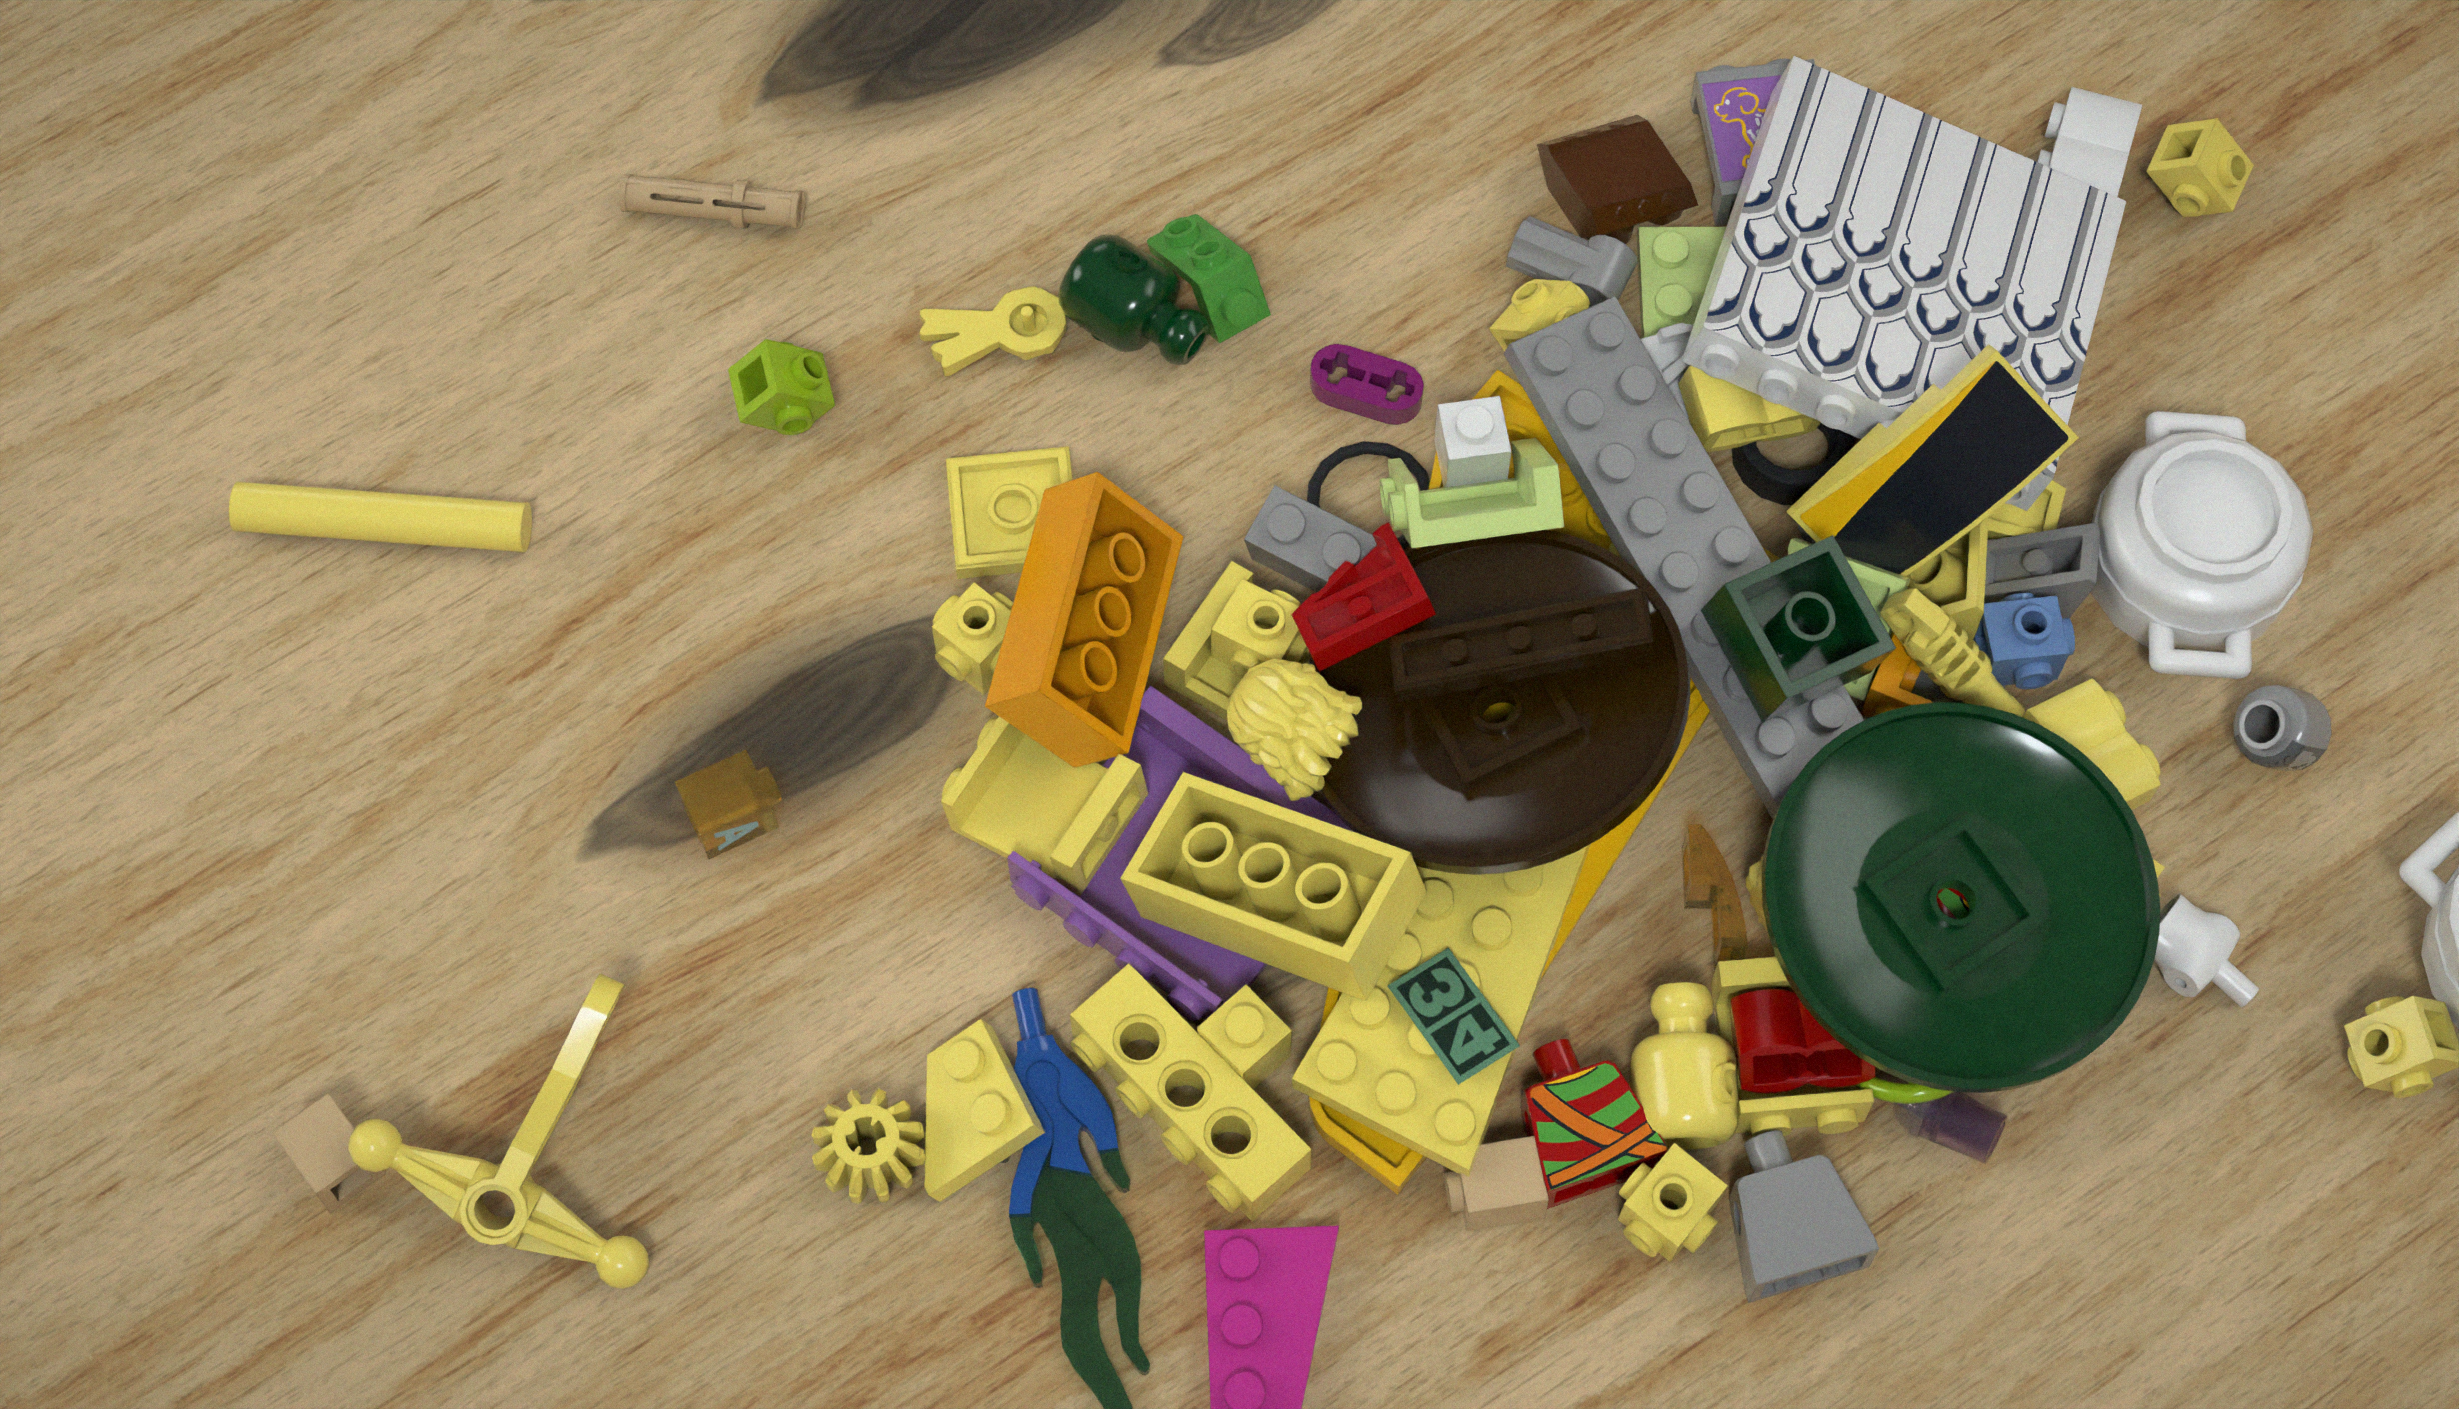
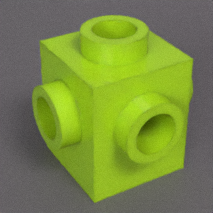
M765 339L728 369L740 423L775 430L782 435H798L809 430L816 420L835 406L823 353L797 347L789 342Z

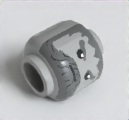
M2282 685L2263 686L2248 694L2238 706L2233 721L2234 739L2240 752L2254 764L2282 771L2303 770L2316 763L2327 750L2332 735L2331 718L2325 705L2312 693Z

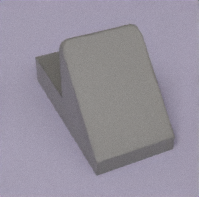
M2096 523L1987 540L1984 603L1999 602L2003 598L2017 593H2032L2036 598L2057 596L2062 618H2070L2096 586L2101 528Z

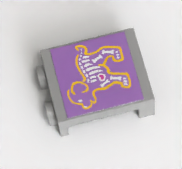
M1777 59L1765 65L1738 68L1722 65L1711 68L1708 71L1696 72L1690 103L1692 112L1700 114L1715 189L1711 209L1715 226L1728 224L1771 93L1790 63V59ZM1814 59L1805 60L1815 65Z

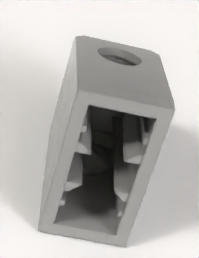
M1780 1130L1762 1133L1746 1141L1744 1146L1754 1174L1744 1176L1735 1181L1729 1196V1204L1748 1303L1869 1268L1879 1250L1877 1241L1830 1159L1826 1155H1816L1793 1162L1783 1133Z

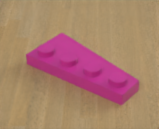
M1339 1226L1204 1230L1210 1409H1302Z

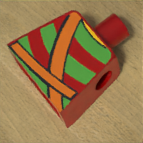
M1569 1039L1549 1042L1533 1052L1532 1055L1543 1082L1532 1085L1524 1090L1520 1108L1526 1137H1535L1542 1175L1549 1199L1547 1209L1624 1183L1643 1162L1652 1169L1668 1151L1661 1135L1648 1124L1644 1108L1612 1060H1605L1581 1068Z

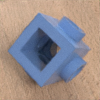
M2017 593L2009 595L1999 602L1984 603V613L1973 639L1979 646V650L1985 652L1991 659L1993 669L1991 673L2002 686L2015 684L2017 688L2025 690L2040 688L2048 685L2053 680H2057L2068 656L2073 655L2075 650L2073 625L2070 618H2062L2057 596L2036 598L2032 593Z

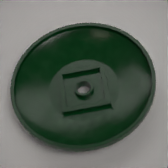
M1935 702L1905 706L1865 719L1845 730L1826 744L1805 765L1781 801L1768 833L1763 856L1761 880L1763 910L1775 956L1787 981L1815 1020L1840 1044L1871 1065L1908 1082L1954 1092L1988 1093L2032 1085L2058 1075L2082 1061L2117 1030L2137 1003L2147 983L2156 955L2160 932L2161 908L2157 875L2145 835L2133 811L2119 790L2098 766L2059 735L2013 713L1967 703ZM1944 888H1951L1962 893L1969 905L1968 916L1963 919H1953L1946 916L1940 910L1937 903L1938 891Z

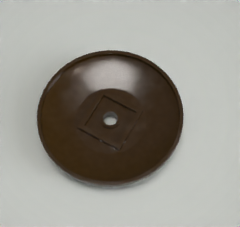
M1548 530L1426 546L1407 554L1406 556L1427 593L1436 615L1395 635L1645 587L1657 654L1401 703L1398 702L1394 691L1388 638L1321 671L1318 670L1311 656L1309 664L1315 666V670L1324 677L1329 686L1338 691H1345L1346 695L1360 697L1362 701L1360 712L1357 715L1352 714L1357 723L1359 735L1349 739L1350 745L1341 747L1342 754L1338 759L1326 757L1332 768L1326 775H1323L1325 785L1320 791L1329 806L1355 833L1411 852L1416 866L1447 873L1480 875L1529 869L1575 853L1602 838L1628 818L1645 801L1664 776L1680 745L1687 723L1690 704V673L1686 650L1678 625L1658 591L1639 571L1605 548L1582 538ZM1509 703L1515 706L1514 713L1503 722L1489 723L1482 719L1484 712L1494 704Z

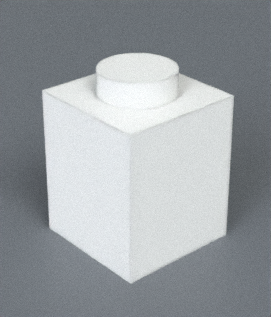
M1500 396L1438 404L1434 441L1443 486L1452 487L1508 479L1511 447Z

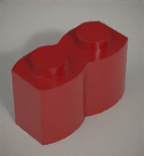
M1765 989L1747 992L1730 999L1732 1038L1737 1057L1741 1089L1756 1093H1777L1793 1090L1807 1083L1822 1087H1846L1875 1078V1066L1859 1058L1832 1037L1805 1008L1796 993L1786 990Z

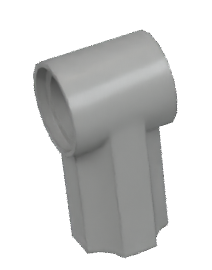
M1529 216L1526 220H1523L1515 234L1507 256L1506 267L1535 279L1572 281L1588 296L1590 308L1614 296L1619 300L1638 261L1633 250L1615 238L1606 235H1596L1588 241Z

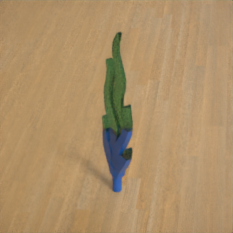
M1036 988L1021 989L1012 994L1021 1041L1017 1042V1057L1013 1069L1045 1133L1024 1146L1011 1187L1009 1218L1014 1242L1026 1265L1034 1288L1043 1287L1044 1274L1042 1263L1033 1237L1034 1228L1039 1223L1053 1247L1061 1278L1062 1305L1060 1328L1064 1353L1074 1371L1089 1387L1103 1409H1133L1122 1382L1107 1356L1100 1337L1098 1296L1102 1278H1104L1112 1287L1116 1297V1318L1122 1352L1139 1374L1147 1375L1150 1372V1363L1139 1343V1310L1142 1288L1141 1261L1134 1236L1128 1225L1090 1173L1079 1148L1080 1133L1085 1131L1094 1142L1104 1173L1118 1191L1122 1193L1130 1191L1131 1183L1121 1161L1113 1114L1105 1097L1093 1081L1062 1052L1056 1044L1053 1034L1047 1035L1038 990ZM1011 1155L1000 1163H1007Z

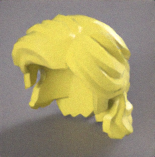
M1271 659L1249 668L1244 677L1235 686L1227 707L1228 730L1232 734L1234 742L1238 743L1245 753L1250 755L1252 762L1259 766L1263 765L1269 776L1284 787L1289 800L1298 801L1301 797L1307 798L1311 796L1314 790L1320 791L1325 785L1323 775H1326L1332 768L1326 757L1338 759L1342 754L1341 747L1350 745L1349 739L1359 735L1358 726L1352 714L1357 715L1360 712L1362 701L1360 697L1346 695L1345 691H1338L1329 686L1324 677L1315 670L1313 664Z

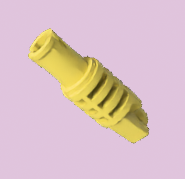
M1916 588L1907 589L1889 597L1880 615L1903 644L1907 655L1917 661L1920 669L1928 673V677L1934 684L1940 686V690L1945 696L1954 700H1962L1967 704L1987 706L2023 717L2025 712L2023 705L2010 695L1991 673L1993 669L1989 656L1979 650L1977 643L1973 639L1968 638L1966 631L1959 625H1956L1955 619L1950 614L1927 599Z

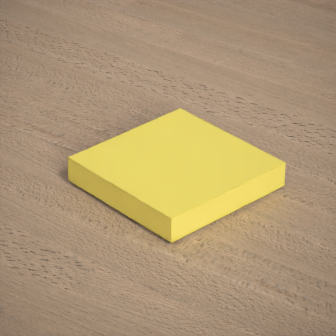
M1069 446L947 458L946 469L957 579L1022 573L1044 490L1072 480Z

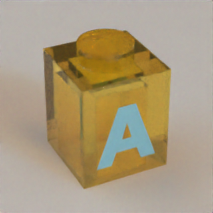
M746 750L675 781L682 806L708 860L779 828L773 805L783 801L779 789L768 767L765 766L756 770Z

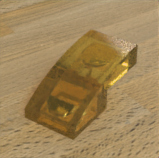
M1688 824L1681 848L1685 909H1711L1715 970L1717 963L1720 961L1744 959L1748 948L1745 920L1734 880L1715 842L1701 824Z

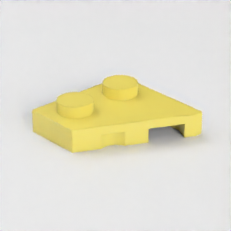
M982 1019L927 1055L924 1187L929 1196L941 1202L1045 1133L993 1027Z

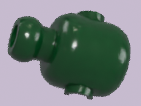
M1100 235L1089 241L1071 263L1059 288V304L1065 315L1071 321L1091 333L1096 340L1104 342L1118 351H1136L1151 341L1159 347L1160 353L1165 360L1172 364L1185 365L1199 352L1210 331L1208 321L1202 313L1194 309H1181L1175 305L1180 290V281L1176 274L1169 267L1118 235Z

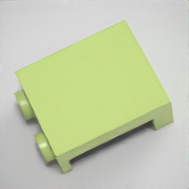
M1537 438L1511 441L1515 478L1418 491L1417 482L1402 459H1388L1389 477L1379 479L1384 516H1390L1393 531L1401 530L1411 548L1564 527L1558 464Z

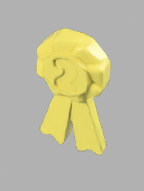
M1035 286L1012 290L1006 293L993 311L920 310L921 321L924 324L920 329V339L925 342L944 340L933 344L931 351L933 358L941 363L945 377L953 375L999 347L1003 351L1019 356L1023 360L1053 353L1067 331L1065 313L1059 304V298Z

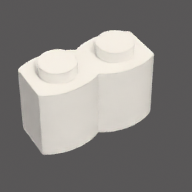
M2071 87L2066 105L2054 102L2044 136L2056 140L2053 152L2041 150L2037 162L2117 197L2142 105Z

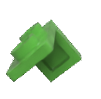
M1198 214L1181 217L1169 222L1163 231L1147 240L1150 252L1192 286L1200 312L1207 319L1210 326L1209 335L1218 343H1222L1271 315L1251 255Z

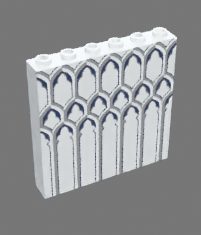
M1793 56L1771 93L1681 362L1698 368L1711 377L1723 379L1758 394L1769 402L1781 404L1818 420L1829 428L1838 429L1862 439L1879 422L1885 428L1889 427L1933 383L1942 389L1989 344L2005 358L2068 425L2126 201ZM2059 456L2005 503L2028 511L2053 480Z

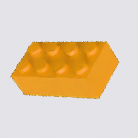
M1099 472L1045 489L985 707L1074 768L1117 757L1118 754H1128L1184 536Z

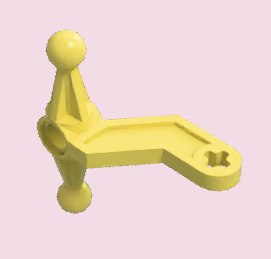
M600 973L553 1068L501 1164H494L481 1158L408 1146L402 1143L398 1129L389 1121L381 1119L366 1120L357 1125L352 1131L348 1147L353 1162L366 1171L379 1172L389 1168L396 1170L454 1221L462 1224L467 1233L478 1242L489 1245L505 1244L513 1249L591 1262L596 1265L600 1278L610 1287L624 1289L638 1284L647 1274L649 1267L648 1253L644 1245L634 1237L621 1235L612 1237L609 1240L602 1238L546 1190L545 1187L536 1184L530 1175L568 1105L625 985ZM497 1190L507 1194L514 1203L515 1214L509 1217H500L491 1213L484 1203V1193Z

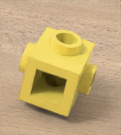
M2218 118L2168 125L2146 172L2184 218L2233 212L2254 165Z
M1533 279L1515 291L1511 298L1512 303L1489 330L1505 351L1510 343L1588 309L1590 301L1585 292L1572 283V281Z
M1241 579L1211 629V657L1228 664L1229 669L1241 679L1249 668L1271 659H1281L1301 664L1306 663L1310 652L1291 615L1301 603L1286 592L1280 590L1269 592Z
M974 582L960 597L953 595L948 598L938 609L933 619L932 632L937 662L949 675L959 681L965 680L983 695L990 689L1013 602L999 592H994L990 595Z
M2401 996L2389 997L2368 1005L2365 1008L2367 1016L2344 1025L2351 1045L2347 1051L2349 1063L2356 1076L2363 1081L2366 1088L2393 1092L2396 1098L2411 1097L2433 1088L2432 1078L2459 1068V1041L2445 1002L2411 996L2406 999Z
M1674 1143L1653 1169L1643 1162L1618 1194L1627 1200L1618 1217V1220L1626 1226L1623 1233L1636 1248L1650 1257H1655L1660 1253L1671 1262L1683 1247L1694 1254L1718 1224V1221L1710 1216V1214L1720 1203L1728 1185Z

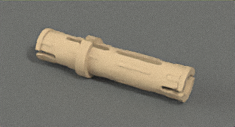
M626 173L623 174L620 183L619 206L622 212L637 211L678 217L731 221V225L734 228L746 229L749 223L800 229L804 218L805 196L804 192L799 190L793 192L752 187L751 182L748 180L737 179L734 185L684 179L633 176V174ZM659 194L702 198L703 202L660 198ZM721 200L763 204L765 208L722 204Z

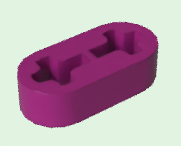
M1333 344L1325 346L1315 354L1310 368V387L1312 393L1320 402L1328 406L1393 425L1408 423L1421 410L1424 383L1418 371L1406 363L1348 345ZM1337 367L1347 369V377H1342L1338 384L1328 382V374H1333ZM1394 385H1401L1405 387V395H1400L1397 402L1387 400V392H1391Z

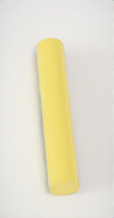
M236 482L232 488L229 501L230 526L236 532L526 552L529 547L532 530V512L530 504L527 502Z

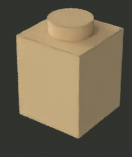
M327 1093L319 1100H307L294 1107L283 1119V1125L274 1130L272 1134L331 1213L382 1177L386 1172L362 1170L353 1162L348 1143L350 1135L355 1128L331 1095Z
M1534 1136L1481 1144L1470 1176L1461 1172L1458 1174L1454 1171L1444 1173L1449 1210L1451 1213L1462 1211L1466 1231L1545 1219L1549 1199Z

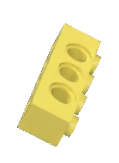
M1129 963L1070 1014L1072 1036L1074 1037L1070 1044L1077 1056L1092 1071L1097 1072L1103 1067L1119 1084L1115 1091L1124 1105L1140 1119L1148 1114L1164 1130L1160 1138L1167 1149L1182 1164L1188 1165L1193 1160L1210 1178L1206 1182L1208 1190L1229 1212L1233 1213L1239 1208L1253 1222L1310 1170L1312 1149ZM1135 1040L1150 1041L1158 1048L1153 1056L1145 1060H1134L1123 1053L1124 1048ZM1187 1085L1197 1088L1203 1094V1097L1193 1106L1181 1107L1173 1104L1168 1099V1095L1173 1089ZM1225 1132H1236L1243 1135L1249 1144L1239 1153L1226 1154L1219 1151L1213 1145V1141Z

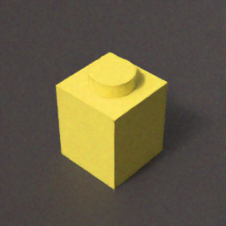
M1244 985L1197 1027V1033L1252 1089L1256 1088L1291 1056L1292 1030L1247 985Z

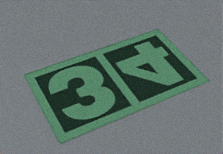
M1449 948L1388 985V988L1458 1085L1520 1046Z

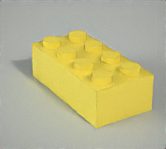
M1185 772L1180 776L1120 878L1142 918L1367 1001L1427 892L1409 851Z

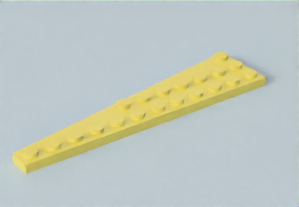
M1612 542L1608 551L1621 558ZM1515 706L1509 714L1508 718L1511 717V715L1514 713ZM1591 844L1553 862L1507 873L1456 874L1418 866V872L1427 892L1367 1001L1342 993L1293 1075V1088L1458 1174L1461 1172L1469 1177L1494 1113L1508 1067L1510 1068L1516 1049L1458 1085L1388 988V985L1449 948L1518 1043L1529 1009L1531 1010L1539 989V981L1550 951L1553 950L1559 934L1567 905L1570 904Z

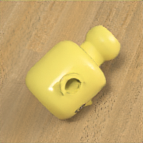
M1687 982L1660 985L1655 989L1650 1000L1652 1014L1659 1023V1034L1646 1037L1636 1045L1631 1057V1082H1629V1086L1644 1108L1648 1124L1661 1135L1667 1149H1670L1674 1143L1683 1150L1722 1145L1734 1136L1738 1128L1736 1052L1723 1037L1707 1033L1706 1022L1713 1013L1714 1003L1712 995L1705 985Z

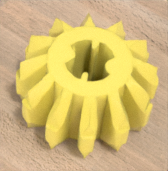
M878 1088L872 1095L870 1104H863L858 1091L851 1089L847 1094L850 1108L843 1111L836 1105L827 1104L824 1112L831 1126L814 1127L812 1138L814 1143L820 1146L821 1149L812 1156V1160L817 1171H829L825 1182L831 1192L840 1191L849 1185L851 1201L859 1204L865 1198L867 1189L874 1188L879 1201L886 1203L890 1199L887 1184L894 1181L900 1187L910 1188L913 1184V1179L907 1167H916L924 1164V1150L916 1145L925 1136L921 1122L908 1121L911 1109L905 1100L896 1102L888 1108L886 1091ZM874 1137L877 1152L872 1155L863 1156L860 1141L865 1138Z

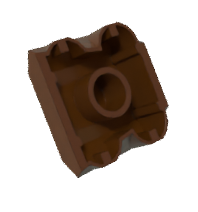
M1639 115L1537 144L1547 188L1581 238H1588L1589 240L1596 235H1606L1627 244L1632 236L1634 225L1647 221L1654 225H1666L1679 219L1685 209L1698 206L1690 181L1649 121Z

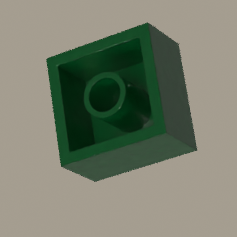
M1833 535L1725 583L1701 609L1762 723L1871 673L1896 649Z

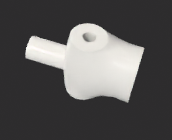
M2180 893L2160 910V932L2154 961L2159 966L2166 983L2172 990L2185 997H2195L2212 981L2240 1007L2245 1006L2259 990L2252 981L2228 961L2240 938L2238 927L2230 919L2221 914L2208 913L2201 910Z

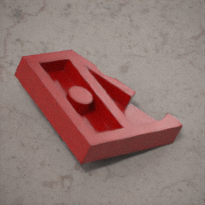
M1389 522L1381 525L1372 534L1377 545L1356 566L1346 560L1329 576L1327 584L1320 591L1311 594L1291 614L1319 671L1436 615L1427 593Z

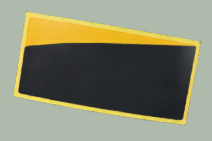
M1988 344L1942 389L1933 383L1889 427L1885 428L1879 422L1786 512L1816 543L1833 535L1846 557L1906 577L1980 524L2030 483L2079 437L2005 358Z

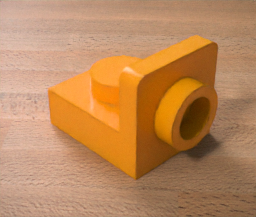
M1895 634L1891 640L1896 649L1881 662L1861 712L1862 715L1869 718L1905 706L1933 703L1912 693L1921 669L1917 665V661L1907 655L1905 647Z

